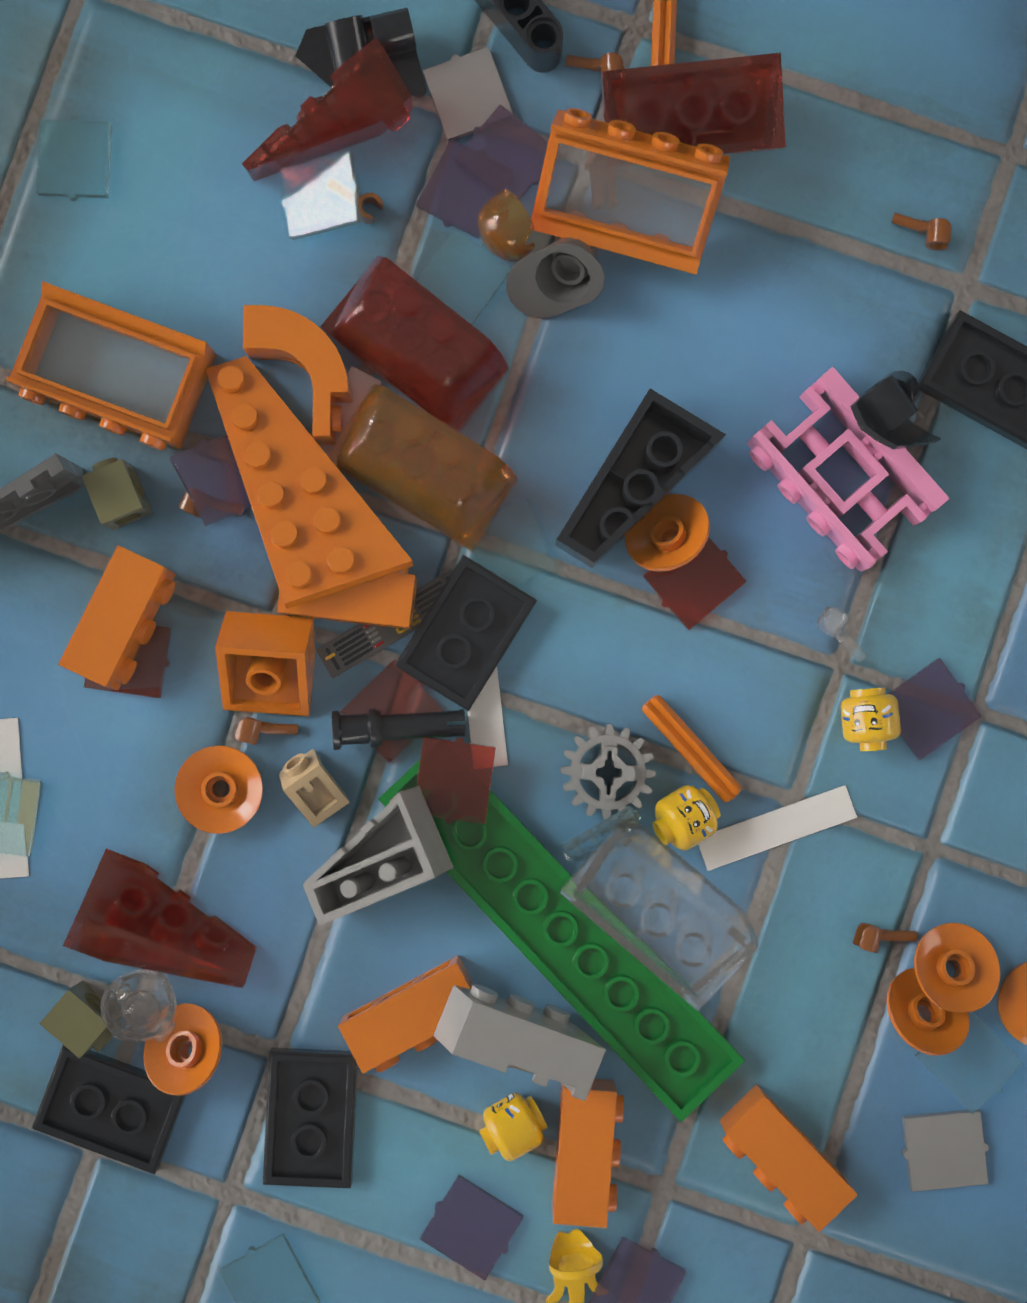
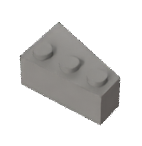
M420 786L400 791L390 800V803L374 819L369 820L344 847H341L302 884L319 926L433 879L454 868Z
M473 984L471 989L453 985L433 1035L453 1055L504 1073L507 1072L508 1067L533 1073L532 1082L544 1087L547 1086L549 1079L558 1081L572 1092V1097L584 1101L588 1097L606 1051L604 1047L569 1021L571 1014L550 1004H546L544 1010L536 1008L533 1002L515 994H510L508 1000L500 998L497 992L479 984Z

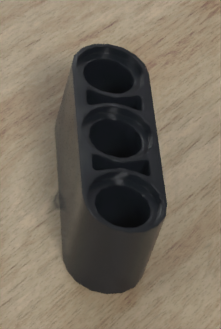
M475 0L531 69L545 73L554 70L560 64L563 49V28L542 0ZM519 7L526 12L521 15H513L508 10ZM539 40H547L553 45L542 49L534 45V43Z

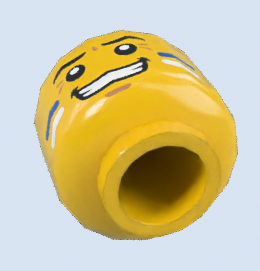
M885 687L850 690V697L841 702L844 739L850 743H859L860 751L886 750V741L896 739L901 734L898 700L895 696L886 694Z
M685 785L657 802L655 805L656 821L652 823L655 834L664 845L671 843L677 849L687 851L711 837L717 831V819L720 818V810L716 801L704 788L698 790L694 786Z
M514 1092L484 1110L483 1120L486 1126L478 1131L491 1155L499 1151L505 1160L514 1161L540 1146L543 1142L542 1131L548 1127L532 1096L524 1098L520 1093Z

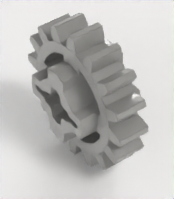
M606 724L604 734L599 735L593 726L589 727L590 738L586 741L576 735L573 738L578 746L576 752L565 750L563 753L568 759L572 760L571 765L560 767V773L570 775L571 777L570 781L562 785L564 791L575 790L577 792L571 801L572 804L577 806L585 801L588 803L586 815L591 817L598 808L601 809L604 820L610 818L611 810L617 809L620 812L629 803L640 809L643 805L637 797L639 793L651 794L653 791L648 785L644 784L645 778L656 776V771L645 767V763L654 758L653 754H641L639 751L645 741L642 738H638L630 742L628 740L630 729L625 727L618 736L614 735L612 724ZM600 743L599 754L591 762L580 763L583 755L591 747ZM617 744L622 745L631 753L636 765L625 764L618 757ZM609 751L611 764L619 769V774L611 776L610 783H608V791L606 792L604 778L596 775V769L604 767ZM579 779L592 780L598 787V799L591 797L585 792ZM626 781H633L634 784L630 791L623 797L615 800L616 790Z

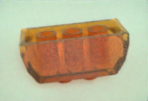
M377 384L370 387L327 455L340 471L470 552L474 551L518 481V477L513 470L498 456L392 390Z

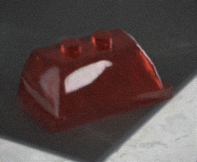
M781 53L601 72L604 122L609 123L612 120L625 121L634 125L636 131L651 135L655 132L669 133L676 136L680 143L695 147L698 144H710L720 148L724 155L779 150L786 147ZM607 156L608 167L635 164Z
M376 256L367 270L320 326L327 336L454 437L458 435L509 371L503 355L488 337L391 260L382 256Z

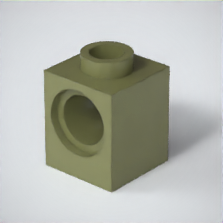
M108 458L99 461L92 466V472L81 476L101 525L115 530L154 514L135 467L125 460Z
M82 980L62 996L39 1024L80 1059L92 1048L99 1053L117 1033L111 1026L122 1014Z

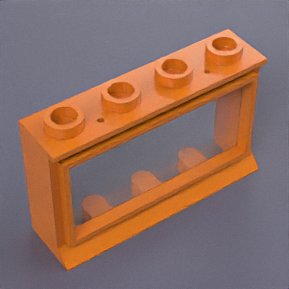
M569 108L566 111L558 110L551 124L535 205L528 229L560 238L571 237L579 239L589 246L697 275L703 250L728 174L731 156L724 155L720 148L710 144H698L695 147L680 143L676 136L669 133L655 132L651 135L636 131L634 125L625 121L612 120L607 123L592 119L590 113L581 109Z
M42 281L40 301L11 375L6 377V381L20 389L18 397L34 404L44 406L45 400H49L60 405L58 409L60 413L74 419L84 421L85 416L89 415L101 420L99 427L117 435L124 436L126 430L140 434L139 442L157 450L165 451L166 445L181 449L208 379L205 369L213 366L217 354L205 341Z

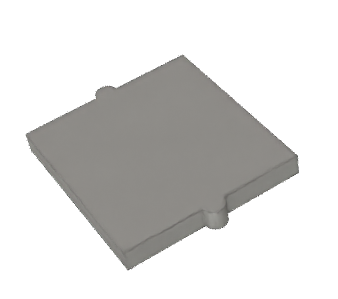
M489 47L461 57L454 54L450 61L422 70L448 143L474 133L483 135L485 129L514 119V114Z
M979 1109L902 1116L905 1148L901 1153L907 1159L909 1186L912 1192L989 1184L985 1156L989 1146L984 1142L981 1111Z

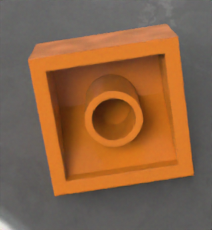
M226 611L215 645L223 710L310 716L315 662L314 618Z

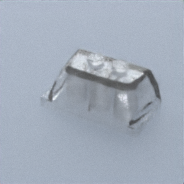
M626 820L619 823L560 891V894L697 1011L758 949V939L754 928L743 910L639 822Z

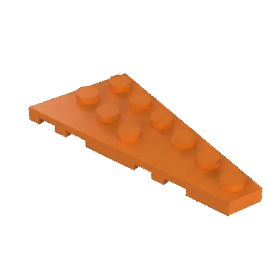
M247 356L205 369L286 609L413 566V560Z

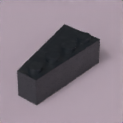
M650 388L556 539L555 546L593 568L721 443L726 434Z

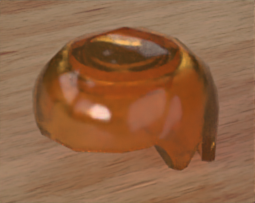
M504 189L482 206L478 213L477 226L484 246L499 259L507 262H518L528 256L535 247L534 243L526 244L527 238L534 230V225L528 212L516 195L508 189Z

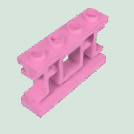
M832 366L799 397L813 412L807 419L787 436L771 420L752 436L747 445L751 449L749 455L753 462L763 471L769 469L780 481L777 486L783 496L793 504L798 502L809 514L806 519L813 530L820 536L824 537L827 535L838 547L835 550L838 558L848 568L854 569L856 567L861 572L871 568L879 558L888 552L874 534L899 512L915 526L925 520L931 512L936 511L950 498L906 448L893 450L874 440L859 428L850 407L859 395ZM829 410L847 429L830 445L813 426ZM798 437L816 456L799 472L781 454ZM841 446L846 449L870 477L844 501L816 471V468ZM887 476L905 494L888 509L871 492ZM858 503L873 522L855 537L838 517L845 514Z

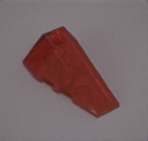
M377 38L368 43L330 76L334 84L324 96L317 98L310 96L300 106L301 110L296 117L297 122L292 127L289 124L278 127L242 163L253 181L382 135L388 129L394 132L410 119L411 114L409 112L413 109L412 96Z
M106 848L63 946L105 962L243 988L257 947L217 916L209 917L191 904V897L181 889L178 892L171 889L157 878L159 873L148 864Z

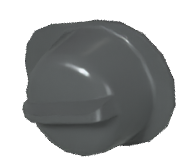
M571 237L561 238L551 243L548 247L522 258L513 265L507 275L506 291L510 301L519 311L530 317L548 318L595 300L603 290L605 282L602 265L597 259V248L590 247L579 239Z

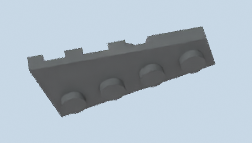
M55 453L0 489V533L85 488L86 486L81 477L87 474L84 468Z

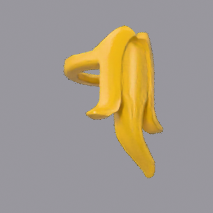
M578 1228L572 1229L569 1233L558 1231L555 1236L549 1259V1271L553 1275L555 1286L553 1292L546 1298V1303L558 1302L563 1296L565 1287L568 1289V1303H584L585 1283L588 1284L590 1290L595 1294L608 1292L606 1287L596 1281L595 1276L603 1268L602 1254L594 1248L591 1241Z

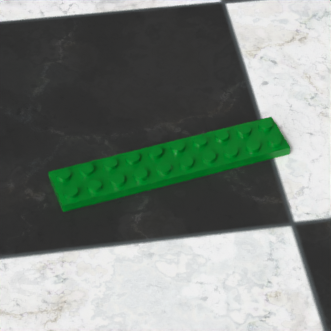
M443 738L378 798L386 807L390 800L400 791L420 786L454 867L446 873L680 1122L687 1118L745 1062L739 1052Z

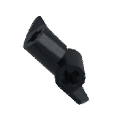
M407 7L367 17L357 15L342 18L305 30L295 56L331 88L413 96L426 95L416 51L414 32Z
M894 371L859 396L850 406L859 428L874 440L893 450L932 444L941 440L940 437L920 428L909 419L918 411L914 403L919 395L918 381L909 372Z

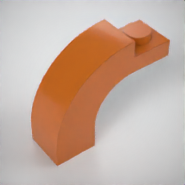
M244 305V351L251 360L288 361L298 365L309 374L313 386L312 436L318 445H336V432L343 431L342 406H336V402H353L351 381L337 348L321 328L294 311L268 305Z

